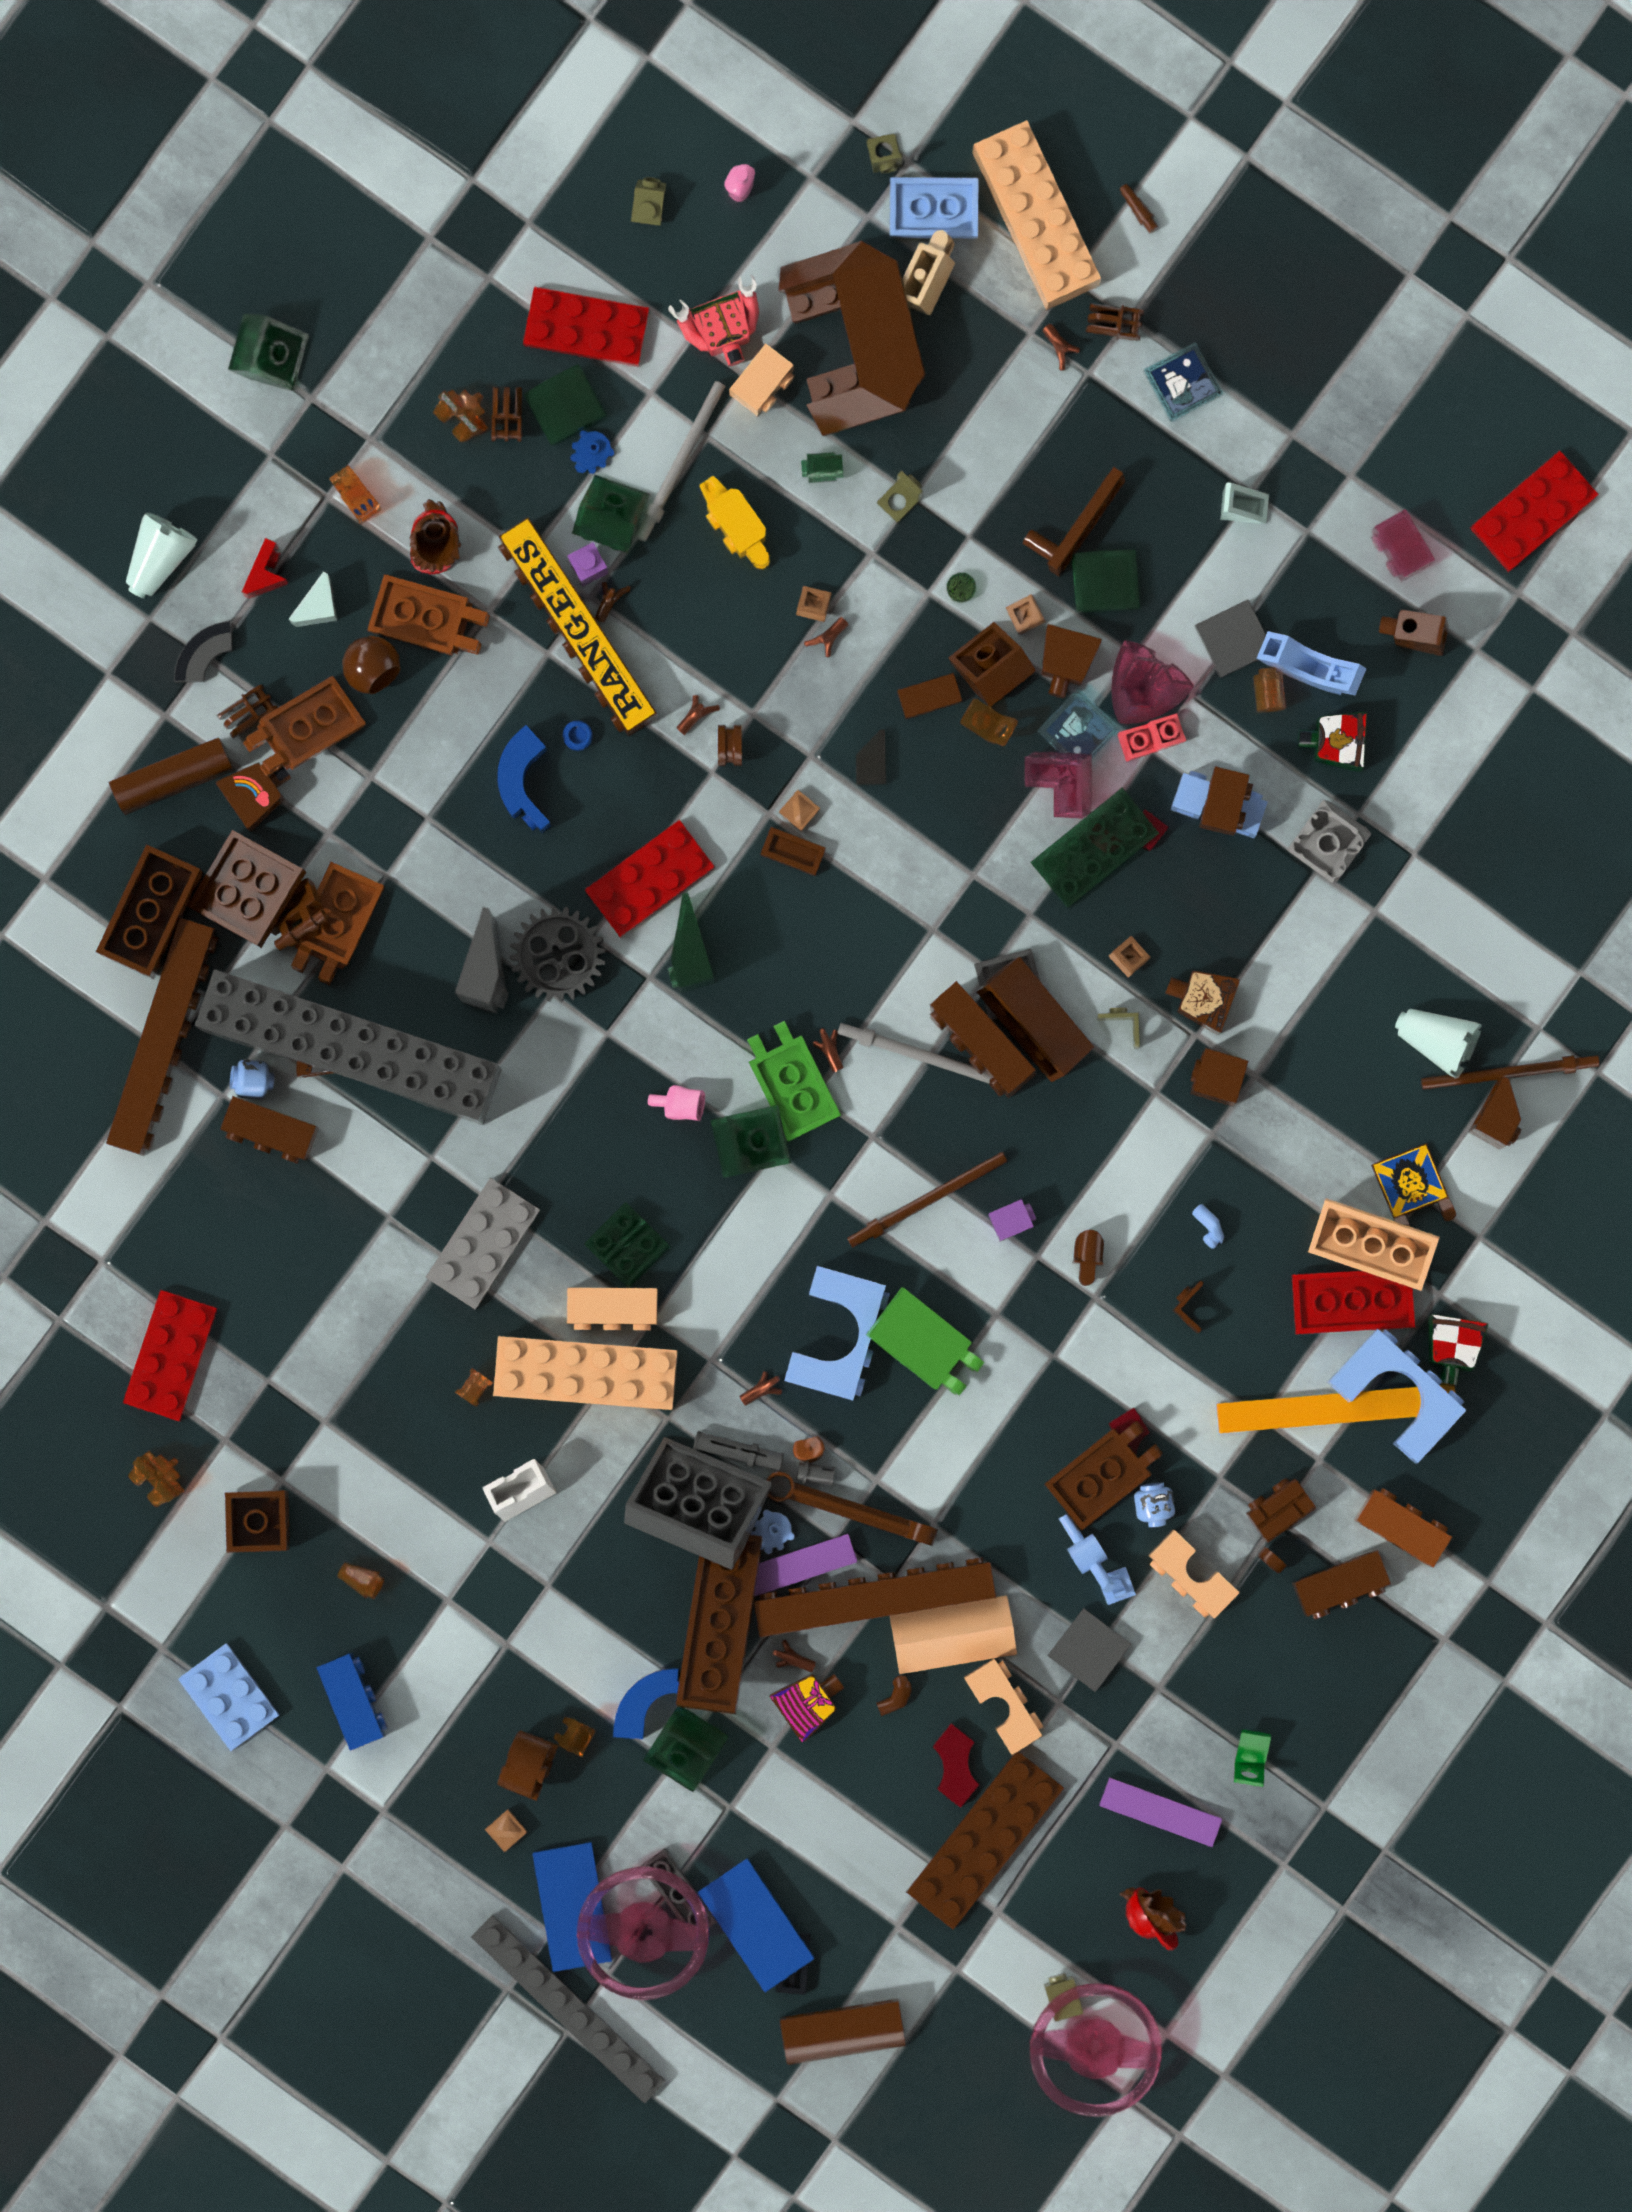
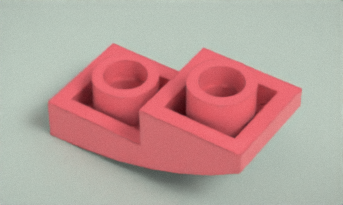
M1177 713L1121 731L1117 734L1126 762L1186 742Z

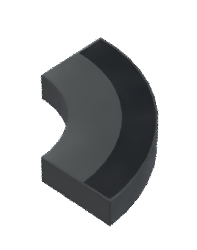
M231 621L210 625L199 631L187 642L177 659L174 683L204 682L210 663L224 653L233 652Z

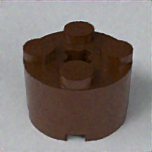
M519 1730L507 1754L508 1758L505 1766L502 1767L497 1785L537 1801L543 1788L542 1783L544 1779L548 1778L551 1771L552 1761L558 1745Z

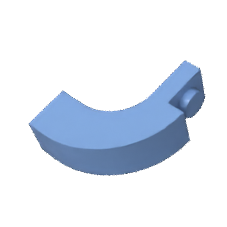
M1269 631L1257 656L1258 660L1293 679L1338 695L1345 693L1355 696L1366 671V668L1360 664L1323 655L1300 644L1290 636Z

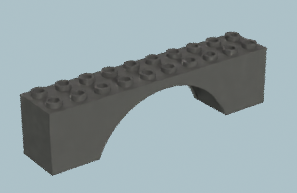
M215 969L195 1026L205 1033L259 1051L315 1066L481 1125L484 1124L502 1071L497 1063Z

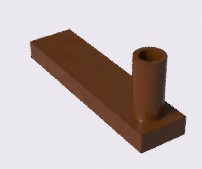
M1115 467L1112 468L1059 546L1033 529L1027 533L1023 540V545L1049 560L1047 563L1049 570L1060 577L1124 484L1123 472Z

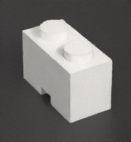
M535 1459L518 1467L511 1475L505 1478L502 1476L483 1487L494 1513L504 1522L556 1494L544 1467Z

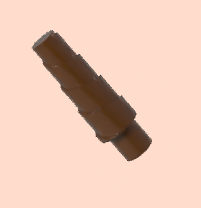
M1128 184L1123 185L1120 188V192L1132 209L1131 211L1137 218V221L1141 226L1144 225L1149 234L1153 233L1159 228L1153 219L1154 214L1150 212L1148 207L1144 205Z

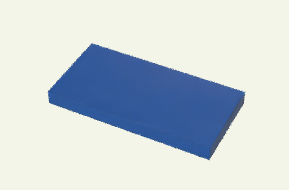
M592 1842L533 1852L553 1972L611 1962L612 1955Z
M748 1858L698 1892L764 1992H767L815 1959Z

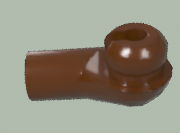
M900 1675L894 1678L892 1682L894 1689L891 1697L876 1703L881 1716L906 1706L912 1692V1684L906 1676Z

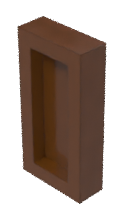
M954 673L897 690L906 720L962 703Z
M771 827L760 856L816 876L826 847Z

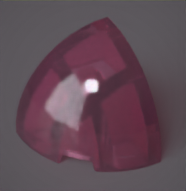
M1124 640L1118 652L1112 675V702L1118 722L1123 724L1140 723L1168 712L1191 692L1194 687L1193 683L1174 663L1168 665L1157 659L1155 656L1156 651L1141 644Z

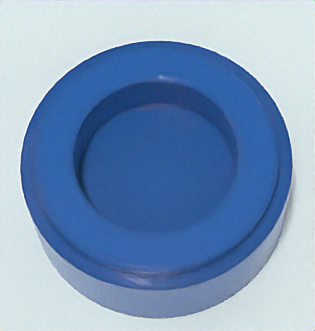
M576 720L566 725L563 731V740L568 748L574 751H582L590 746L593 734L587 723Z

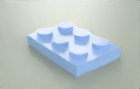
M890 177V238H931L936 231L943 230L951 238L978 239V178Z
M225 1643L178 1678L179 1682L230 1751L234 1750L280 1715L228 1643Z

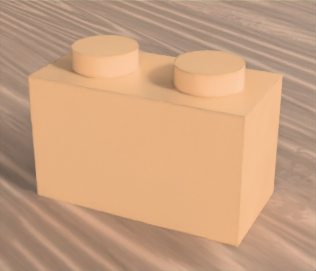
M765 343L729 389L730 396L756 416H759L762 410L767 413L776 401L774 395L780 388L785 390L794 378L792 374L794 365Z

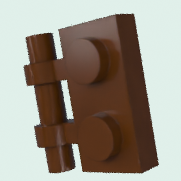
M305 878L300 882L271 931L275 936L281 932L282 936L274 941L279 951L288 946L293 947L299 943V938L308 932H315L321 927L320 924L328 919L327 914L322 909L315 914L313 913V910L322 905L314 882L309 878ZM302 918L303 922L293 928L292 924Z

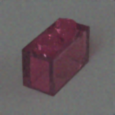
M1406 509L1373 528L1371 539L1374 546L1379 552L1383 551L1389 560L1386 562L1388 570L1394 578L1398 576L1401 582L1429 567L1435 561Z

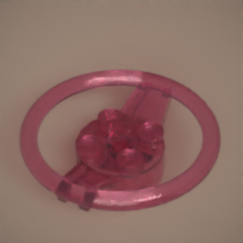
M654 1867L627 1868L601 1881L585 1900L577 1925L578 1948L587 1970L607 1990L619 1996L635 2000L661 1998L683 1987L700 1968L709 1942L708 1918L698 1895L684 1880L675 1874ZM634 1879H652L668 1884L686 1899L694 1913L697 1925L670 1918L668 1912L662 1906L648 1900L636 1901L619 1913L592 1914L601 1898L615 1886ZM643 1923L648 1924V1929H652V1935H647L646 1939H640V1935L635 1933V1929H639ZM589 1940L617 1946L622 1955L640 1963L651 1962L661 1958L666 1951H694L683 1971L672 1980L659 1986L637 1988L624 1985L606 1974L597 1963Z
M1107 1984L1080 1985L1055 1997L1038 2017L1030 2041L1032 2069L1043 2091L1062 2108L1072 2113L1090 2117L1113 2115L1136 2104L1153 2085L1162 2059L1160 2031L1149 2009L1128 1991ZM1087 1996H1105L1123 2002L1139 2016L1146 2028L1150 2043L1121 2034L1119 2029L1109 2019L1100 2016H1085L1071 2028L1046 2030L1053 2016L1068 2003ZM1093 2040H1098L1099 2046H1102L1101 2051H1097L1096 2054H1091L1090 2050H1086L1087 2045L1093 2044ZM1042 2056L1069 2062L1074 2071L1090 2079L1113 2075L1118 2068L1147 2070L1140 2083L1123 2098L1107 2104L1092 2105L1075 2101L1058 2090L1045 2070Z

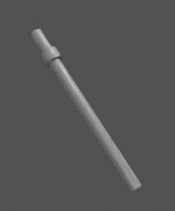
M718 381L714 382L653 503L648 504L643 514L645 518L635 536L639 540L646 542L655 523L660 522L664 514L662 509L726 387L724 384Z
M840 1023L837 1034L858 1040L861 1045L867 1047L873 1045L989 1083L991 1079L986 1072L980 1075L972 1065L875 1034V1030L866 1027L860 1029Z

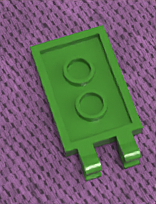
M785 1021L773 1026L782 1043L781 1046L766 1052L758 1034L747 1039L756 1057L748 1063L787 1141H790L841 1116L803 1037L800 1036L793 1039Z
M901 1288L866 1334V1336L930 1387L937 1390L942 1384L954 1395L960 1396L967 1387L950 1374L957 1362L961 1361L970 1370H975L976 1372L984 1364L979 1357L967 1350L972 1344L969 1339L905 1288Z

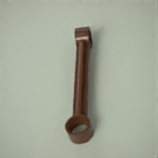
M774 1472L766 1479L770 1482L776 1476H783L790 1482L791 1489L784 1497H775L769 1491L768 1497L774 1501L782 1502L790 1499L930 1546L934 1544L938 1532L936 1528L796 1483L790 1475L784 1472Z

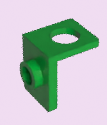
M1241 1730L1234 1762L1235 1783L1258 1787L1264 1786V1768L1271 1734ZM1251 1772L1254 1773L1257 1777L1248 1778L1243 1776L1241 1773Z

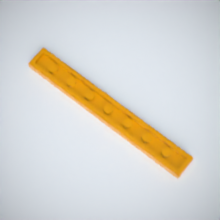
M1440 1385L1447 1393L1451 1390L1455 1392V1386ZM1410 1387L1362 1391L1352 1402L1346 1401L1338 1393L1216 1404L1219 1433L1417 1417L1421 1398L1418 1388Z

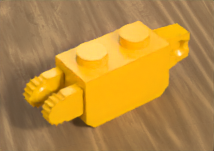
M714 476L700 484V490L708 504L707 511L709 514L706 515V518L714 530L720 528L726 536L722 541L730 553L734 554L737 552L740 558L746 555L756 569L763 570L769 566L770 555H768L766 548L762 544L765 542L766 528L740 490H727Z

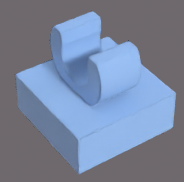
M1126 1567L1107 1573L1115 1586L1108 1593L1102 1589L1107 1605L1136 1595Z

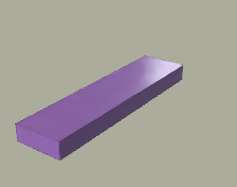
M846 1534L759 1563L754 1596L856 1563L857 1559L849 1535Z
M1110 1777L1099 1804L1103 1808L1213 1847L1222 1818Z

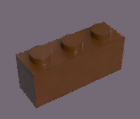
M234 1096L231 1098L220 1130L227 1132L225 1138L240 1144L243 1143L244 1139L255 1142L254 1149L270 1154L272 1149L283 1153L282 1159L298 1164L299 1159L307 1161L319 1129L315 1125Z
M1373 1550L1296 1580L1292 1584L1304 1615L1307 1617L1312 1615L1315 1620L1330 1614L1329 1608L1340 1604L1343 1609L1358 1603L1357 1597L1368 1593L1369 1598L1385 1593V1586L1390 1585L1391 1582L1378 1550Z

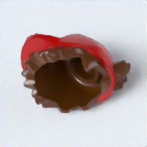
M428 499L423 504L425 511L414 520L409 537L411 540V563L416 570L422 573L439 574L445 572L451 564L455 563V560H459V548L462 544L459 541L458 526L453 517L447 513L444 504L441 501L435 503L433 500Z
M1134 1887L1126 1888L1125 1891L1119 1894L1127 1900L1126 1917L1130 1927L1139 1936L1146 1939L1157 1938L1162 1946L1170 1951L1177 1948L1179 1939L1176 1932L1184 1931L1187 1924L1184 1922L1186 1918L1185 1913L1173 1906L1174 1899L1172 1897L1161 1896V1889L1149 1893L1141 1887L1137 1889Z

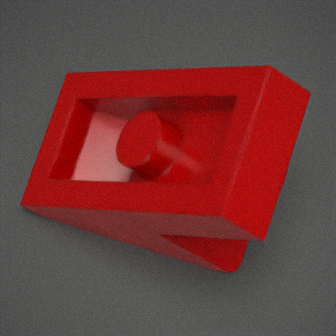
M265 538L241 591L245 597L251 599L288 584L285 578L269 572L270 568L274 569L281 555L278 552L279 547L276 542Z

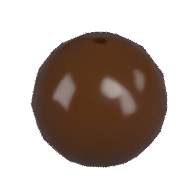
M367 636L355 640L346 649L342 660L343 674L348 684L361 693L372 695L382 691L394 681L400 672L398 652L391 643L380 637Z

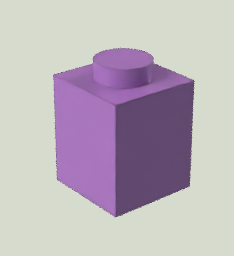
M594 542L567 555L569 563L582 587L609 574L607 566Z
M1022 1199L988 1214L1000 1242L1033 1228L1032 1221L1036 1220L1031 1205L1029 1203L1024 1205Z

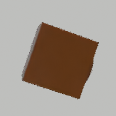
M1205 1048L1201 1059H1196L1190 1080L1194 1083L1190 1094L1234 1106L1237 1103L1249 1061Z

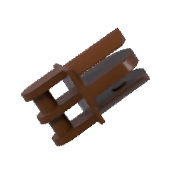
M1090 303L1089 310L1094 313L1088 315L1087 321L1094 325L1086 326L1087 333L1115 336L1116 340L1140 341L1141 336L1138 335L1139 328H1142L1140 318L1144 315V310L1124 307V305L1119 308ZM1123 314L1132 315L1131 321L1123 320ZM1121 326L1130 327V332H1120Z
M493 387L492 441H496V439H505V442H509V439H517L518 442L522 441V387H516L515 414L511 413V387H504L503 413H499V387ZM496 423H505V429L496 430ZM509 423L517 424V430H509Z
M263 684L253 688L245 695L242 694L240 700L217 714L219 720H223L246 705V707L223 723L226 730L237 726L250 716H253L230 732L232 739L278 708L277 705L273 706L271 703L272 697L266 695L263 691ZM256 695L259 701L250 705L248 699ZM263 705L266 711L258 716L255 710Z
M1095 1230L1081 1232L1074 1244L1072 1264H1080L1078 1279L1083 1286L1091 1285L1095 1279L1096 1266H1103L1104 1240L1101 1234Z

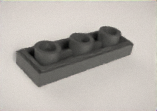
M665 1848L641 1865L643 1871L692 1939L717 1922ZM675 1889H682L685 1896L682 1899H676L673 1891Z

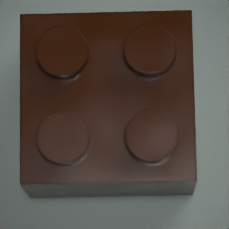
M288 1490L225 1492L226 1553L290 1550Z

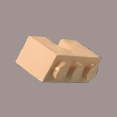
M1172 1530L1148 1555L1153 1560L1149 1565L1161 1576L1167 1573L1174 1580L1171 1586L1182 1597H1185L1186 1594L1190 1595L1196 1601L1193 1607L1204 1618L1210 1615L1215 1619L1239 1592L1217 1571L1206 1581H1193L1187 1574L1186 1564L1196 1550L1181 1535Z
M993 1658L964 1676V1679L980 1704L991 1697H1000L1007 1701L1010 1708L1009 1716L1004 1723L995 1729L1011 1755L1042 1737L1039 1730L1044 1726L1035 1712L1029 1715L1023 1704L1028 1701L1019 1686L1015 1689L1012 1688L1008 1681V1678L1012 1675L1003 1661L997 1663Z

